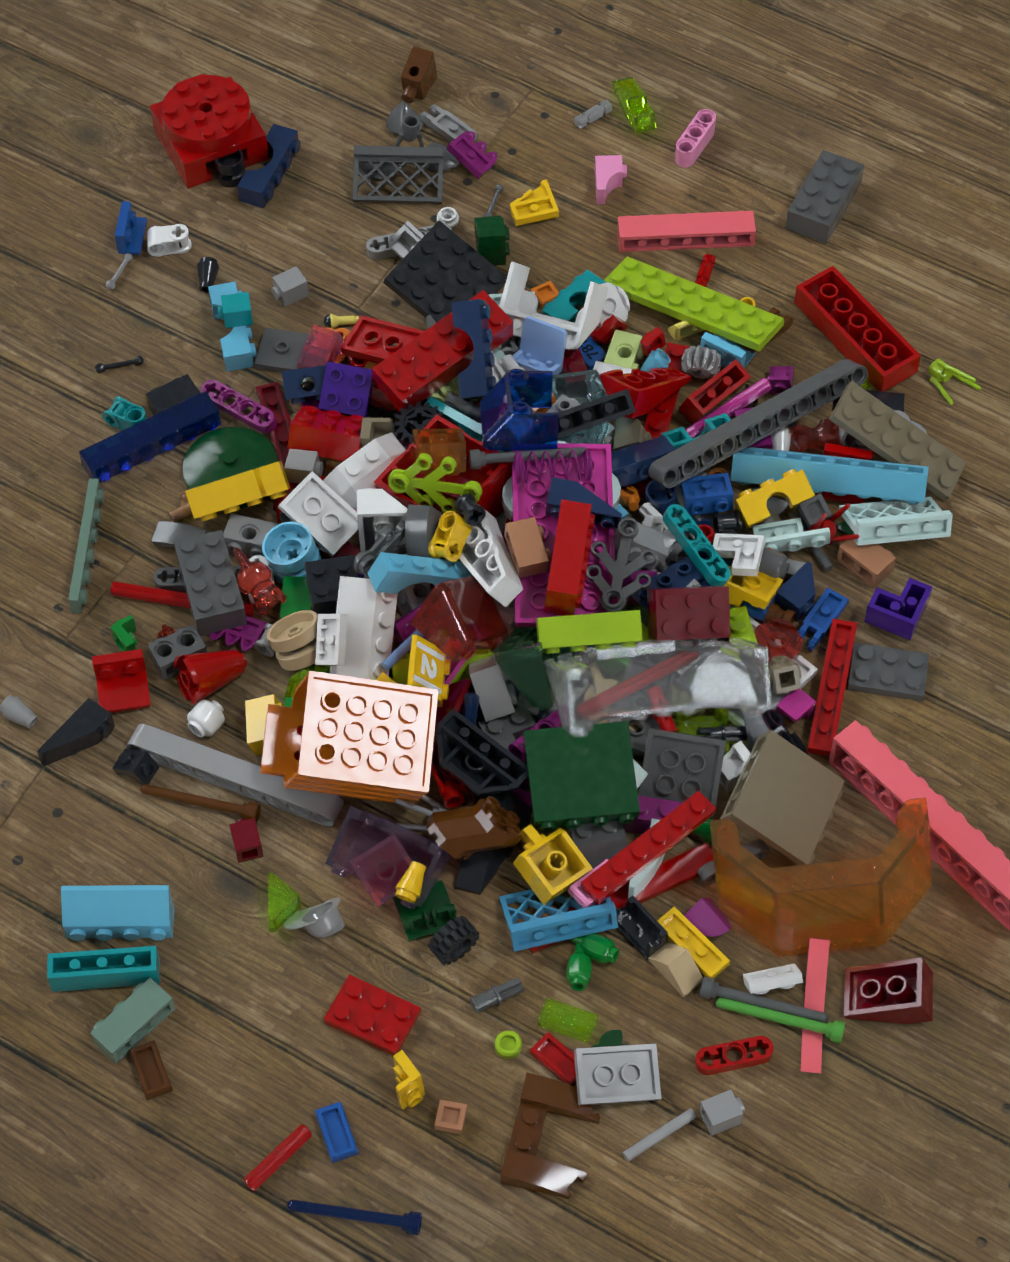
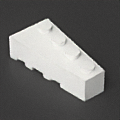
M486 511L483 521L476 526H471V533L465 542L459 559L487 593L507 607L523 590L497 521L495 517Z

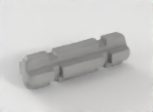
M608 100L600 102L599 105L597 104L583 112V115L576 116L574 118V125L578 129H582L587 126L586 123L590 124L601 118L603 113L606 115L611 112L612 104Z

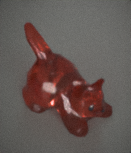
M829 418L820 420V423L815 428L806 425L793 426L790 428L791 433H793L791 434L790 444L799 453H803L809 448L824 451L825 443L840 445L839 426L829 420Z
M234 548L235 557L241 566L236 579L239 590L245 595L251 594L259 613L267 615L269 607H273L277 602H286L287 597L271 581L272 574L268 566L258 560L250 562L239 548Z

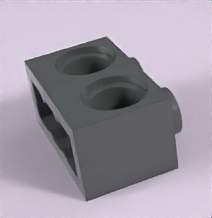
M194 625L180 628L175 633L164 638H158L148 645L150 658L163 680L179 674V668L174 669L175 657L207 652L206 646Z

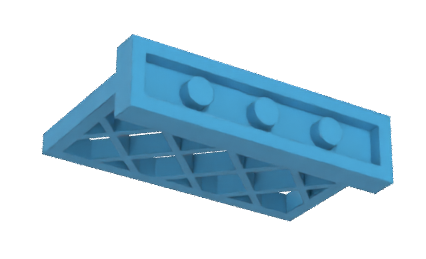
M532 889L499 896L514 952L618 928L616 907L614 902L611 901L610 896L602 902L604 904L583 908L572 896L567 898L562 895L543 905L534 901L537 896ZM554 901L563 903L559 910L550 907V905ZM515 902L522 904L517 910L507 906V904ZM570 906L573 907V908L578 909V910L566 912V911L569 909ZM528 907L537 909L533 916L524 913ZM544 912L552 915L540 918ZM519 918L525 920V922L514 924Z

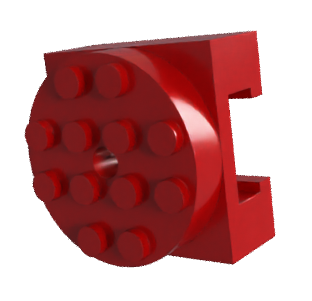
M200 74L178 82L170 89L163 101L150 105L154 131L187 189L212 180L211 172L205 163L215 160L214 158L216 157L218 159L240 149L244 156L245 168L269 159L266 134L251 110L249 96L241 85L233 81L231 76L226 78L217 75Z

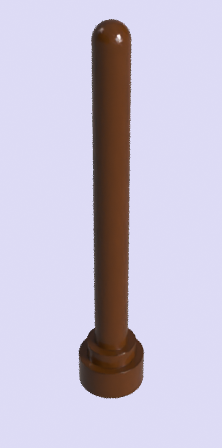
M143 784L140 788V791L146 795L240 815L242 819L255 818L256 824L261 814V804L249 802L248 804L239 805L148 784Z

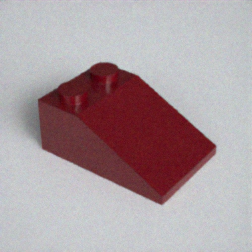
M923 958L845 968L844 1017L846 1019L899 1024L933 1021V971Z

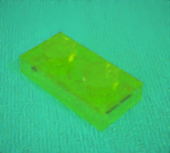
M547 998L538 1020V1026L589 1043L598 1021V1015Z

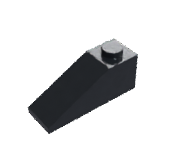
M88 698L37 750L41 764L47 766L99 744L103 738H107L112 733L115 727L112 714Z

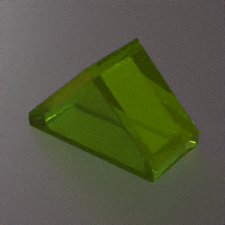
M271 872L268 873V925L270 932H276L302 906L300 895L276 874Z

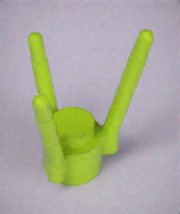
M940 358L936 359L928 369V373L932 376L929 381L937 387L950 405H953L954 402L940 384L941 381L947 382L953 376L976 390H981V387L974 383L976 382L974 377L946 364Z

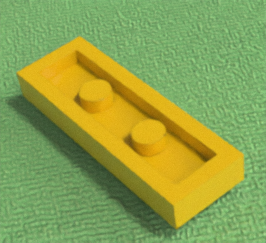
M675 907L657 920L668 932L667 940L670 943L688 949L699 971L704 976L715 978L730 965V960Z

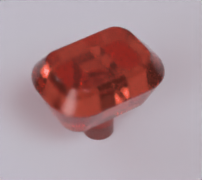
M164 624L162 625V630L158 633L157 639L164 638L176 631Z

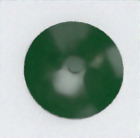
M243 427L215 429L199 437L186 452L183 460L184 481L189 490L278 462V457L270 441L254 430ZM247 502L240 504V509L248 507Z

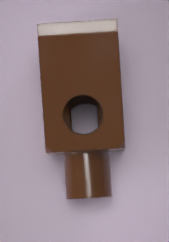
M413 46L401 75L403 88L401 98L403 101L413 103L415 98L423 100L437 78L434 53L432 51Z

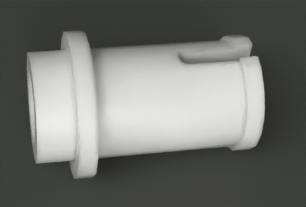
M512 355L504 356L500 360V365L508 374L509 381L516 385L523 383L526 379L525 369L517 364Z

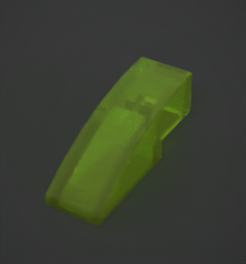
M628 77L612 81V86L622 111L634 132L637 134L656 129L655 112L648 104L646 93L635 79Z

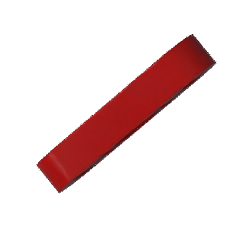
M756 1036L704 1047L696 1054L695 1066L701 1074L713 1075L765 1064L772 1058L774 1046L769 1038ZM757 1045H761L762 1049H766L764 1055L756 1051ZM745 1047H748V1052H751L750 1058H747V1050ZM730 1050H738L742 1054V1058L734 1062L729 1060L726 1054ZM719 1053H722L723 1064H720V1059H718ZM705 1056L713 1060L711 1066H707V1063L703 1062Z

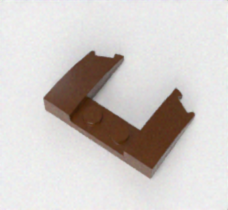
M526 1073L520 1105L509 1148L506 1151L500 1181L502 1184L569 1199L571 1193L567 1189L576 1179L583 1183L586 1180L587 1173L557 1162L536 1157L547 1112L597 1124L600 1122L599 1113H593L591 1105H578L577 1087L551 1078Z

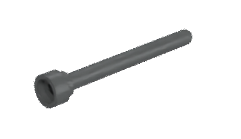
M587 448L533 450L537 460H541L544 451L549 453L550 459H554L558 450L562 452L564 458H568L571 450L576 452L577 457H581L583 451ZM479 449L469 450L470 470L481 469V467L491 463L514 462L516 452L485 454L484 451L480 452ZM519 451L522 454L523 460L527 461L531 451ZM573 452L571 453L570 458H575ZM545 453V455H544V459H543V460H547V459H548L546 453ZM558 453L557 459H561L560 453ZM531 454L530 461H533L535 459L533 454Z
M706 976L703 978L699 997L710 1000V997L716 998L718 996L826 1023L829 1019L828 1015L824 1012L719 986V982H715L714 978Z

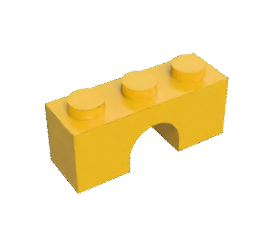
M795 469L783 473V478L776 482L770 479L761 483V488L752 492L751 489H748L738 494L739 498L736 499L734 504L741 513L746 529L770 518L767 500L772 496L783 497L790 509L815 496L803 469L798 472Z

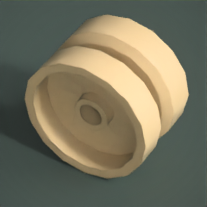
M312 610L294 612L277 621L266 634L272 649L276 651V657L283 669L294 671L315 663L318 621L316 612Z

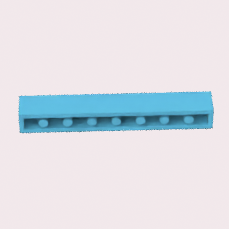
M746 447L733 454L731 481H736L741 485H749L750 483L761 484L770 479L776 482L782 479V474L789 470L795 469L798 472L803 469L814 493L826 491L832 492L837 496L852 494L863 499L879 497L884 501H894L897 499L905 500L909 504L925 502L929 469L926 466Z

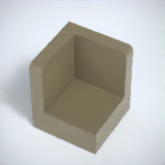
M363 418L360 434L362 446L364 447L375 438L391 432L395 436L392 419Z

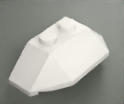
M392 432L375 438L339 464L323 481L353 509H357V490L366 488L376 489L374 481L406 449Z

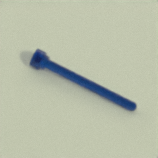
M290 1200L287 1203V1208L290 1211L402 1227V1230L412 1235H419L422 1225V1212L410 1211V1213H404V1215H396L300 1200Z

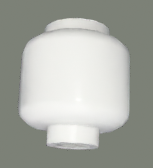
M201 700L188 713L187 726L193 734L200 738L203 736L211 737L225 722V717L222 713L224 709L215 700L211 702Z

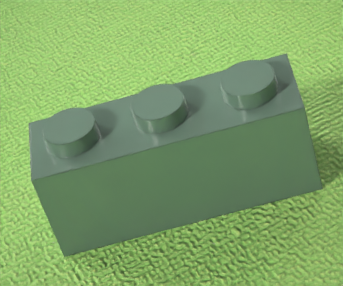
M151 978L145 983L138 984L131 996L125 1001L119 1002L105 1020L102 1019L94 1025L92 1032H90L94 1045L111 1061L117 1064L129 1053V1049L139 1044L175 1010L173 998Z

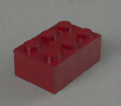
M729 586L647 589L648 639L665 641L730 637Z

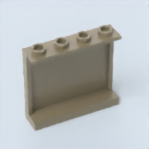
M770 730L757 738L719 821L726 826L735 822L794 861L792 870L797 871L803 867H808L815 858L814 850L824 837L823 830L825 825L833 817L834 812L832 809L843 794L841 789L845 780Z

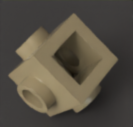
M783 655L772 658V661L764 663L763 681L776 694H787L792 690L801 689L800 667L789 657Z

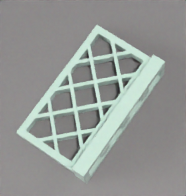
M925 497V502H919L918 504H909L905 500L850 504V508L841 515L853 532L860 536L858 539H854L857 546L950 537L953 516L949 510L942 511L932 497Z

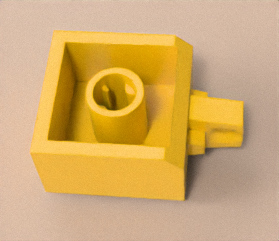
M531 824L521 830L525 851L519 854L513 864L543 905H546L567 891L571 885L592 871V866L563 829L559 828L547 837L543 833L540 835Z

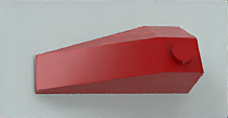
M651 368L650 372L632 369L631 373L623 374L621 369L601 373L600 380L607 396L625 389L629 390L636 412L624 417L634 419L648 413L691 380V376L675 368Z

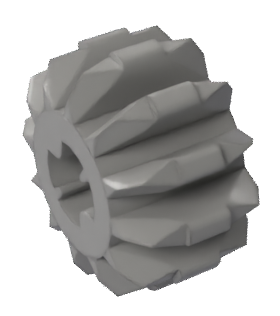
M700 345L698 347L690 346V348L685 349L682 356V371L687 375L693 376L695 379L700 378L704 380L706 378L710 380L720 371L721 355L716 353V350Z

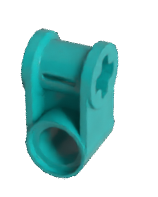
M116 396L109 410H105L102 413V418L108 425L123 430L132 436H142L149 429L144 408L122 397Z

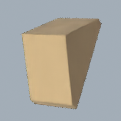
M668 942L648 957L652 965L683 997L687 996L703 982V976L686 948Z

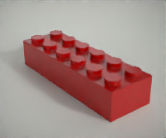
M834 266L796 286L794 304L847 359L867 368V380L878 391L885 392L918 372L921 355Z
M482 290L469 300H485L486 304L490 307L488 327L492 331L493 340L490 343V349L493 351L513 336L514 322ZM451 312L373 367V383L399 412L401 408L407 410L409 403L415 407L417 401L422 402L468 368L474 356L472 339L464 330L454 327L453 314Z

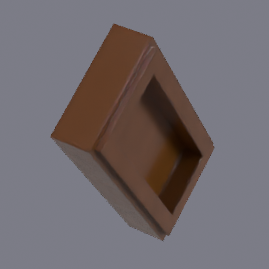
M155 1040L129 1049L147 1101L173 1091Z

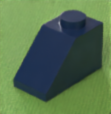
M807 561L776 592L775 604L779 605L784 611L788 609L795 611L794 620L797 622L804 615L807 616L815 605L813 604L815 587L812 564Z

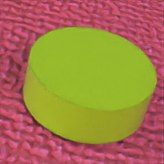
M508 1030L497 1035L495 1051L499 1057L510 1060L516 1058L521 1053L522 1040L516 1032Z

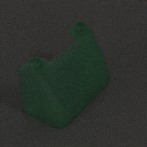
M516 627L493 650L497 665L531 706L538 707V710L550 709L557 701L556 695L552 694L551 687L554 684H558V687H560L569 676L579 675L574 652H570V647L560 648V653L545 654L542 642L538 643L536 627Z

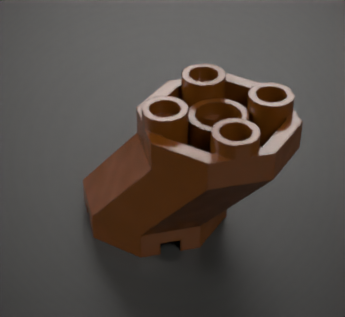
M493 796L480 799L475 806L433 812L427 819V831L429 834L432 835L435 832L438 836L435 842L455 859H460L463 856V859L467 860L474 852L512 847L522 839L521 828L518 825L520 818L513 811H506Z

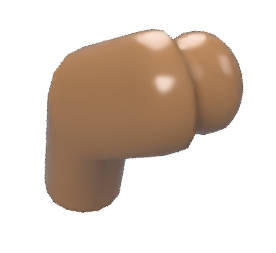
M185 491L180 495L182 499L180 507L169 512L172 522H177L192 514Z

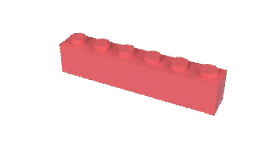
M753 211L618 216L617 234L619 252L754 246L756 228Z

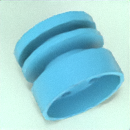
M284 522L273 527L266 534L262 542V552L277 581L283 584L284 576L306 577L304 562L322 560V556L309 529L298 522Z

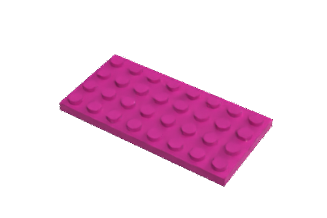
M512 443V452L586 447L591 451L592 456L591 481L585 480L584 458L581 481L578 478L575 458H570L568 480L577 481L613 507L611 444ZM577 457L580 467L581 457ZM562 458L557 459L555 477L565 479ZM564 458L565 465L567 467L568 458ZM548 459L543 460L540 483L538 482L535 460L529 463L527 483H525L522 467L521 484L516 483L514 462H512L513 522L535 517L537 525H541L543 528L544 540L542 541L544 547L549 548L552 560L558 519L545 515L552 480ZM551 459L552 468H553L554 459ZM537 460V461H538V466H539V471H540V462H541V460ZM524 461L525 469H526V468H527V461ZM594 524L587 568L590 565L599 566L602 577L611 587L613 577L601 560L592 555L591 546L596 541L603 542L606 545L607 552L615 562L614 528L606 529ZM596 547L594 551L596 553H601L603 551V548ZM548 562L547 572L519 578L523 590L514 598L515 627H536V618L564 616L543 612L551 562ZM592 570L589 573V575L594 577L597 576L599 572L597 570ZM585 575L580 609L575 608L574 615L607 613L608 611L601 604L602 592L595 582L588 580L587 575ZM611 598L609 603L616 604V598Z

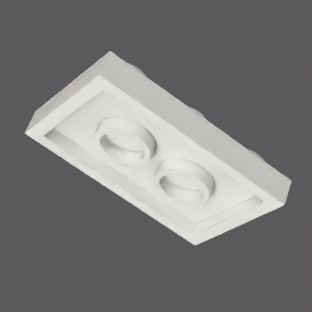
M313 471L278 506L293 522L306 526L314 541L331 557L358 531L357 512Z

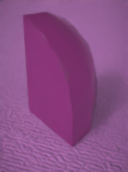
M701 898L684 915L703 935L710 937L719 936L731 929L729 920L711 898Z

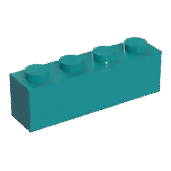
M156 946L48 954L47 979L52 992L137 986L142 982L145 983L149 978L160 984V958Z

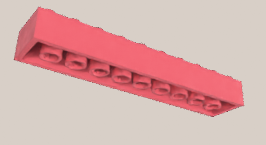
M855 720L833 738L829 764L1010 931V860L1006 858L1004 852L999 847H994L979 829L973 828L962 813L950 807L942 795L936 794L922 777L915 775L910 770L908 764L892 754L890 748L885 743H880L866 726H862Z

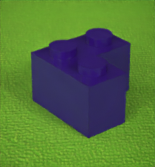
M909 578L901 596L877 587L867 606L864 622L911 640L928 606L932 586Z

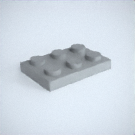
M656 1044L574 1049L578 1105L662 1099Z

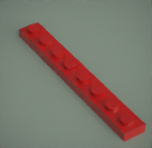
M668 342L665 351L671 359L668 368H675L683 372L682 356L685 349L690 348V346ZM680 389L648 412L644 428L651 434L652 439L660 437L661 433L669 431ZM651 478L631 484L638 490V495L642 499H645L646 486L652 481Z

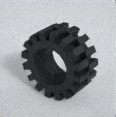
M460 916L454 918L453 921H448L445 927L442 926L441 930L434 934L435 937L431 938L428 947L443 965H450L452 962H457L459 957H464V954L471 950V946H475L480 934L466 917Z

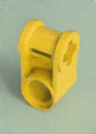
M454 511L445 512L440 517L433 538L429 542L428 551L430 556L436 559L444 557L451 562L457 561L471 533V525L467 524L464 518Z

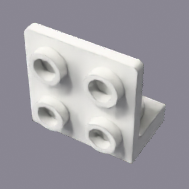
M318 614L315 665L345 666L346 614Z

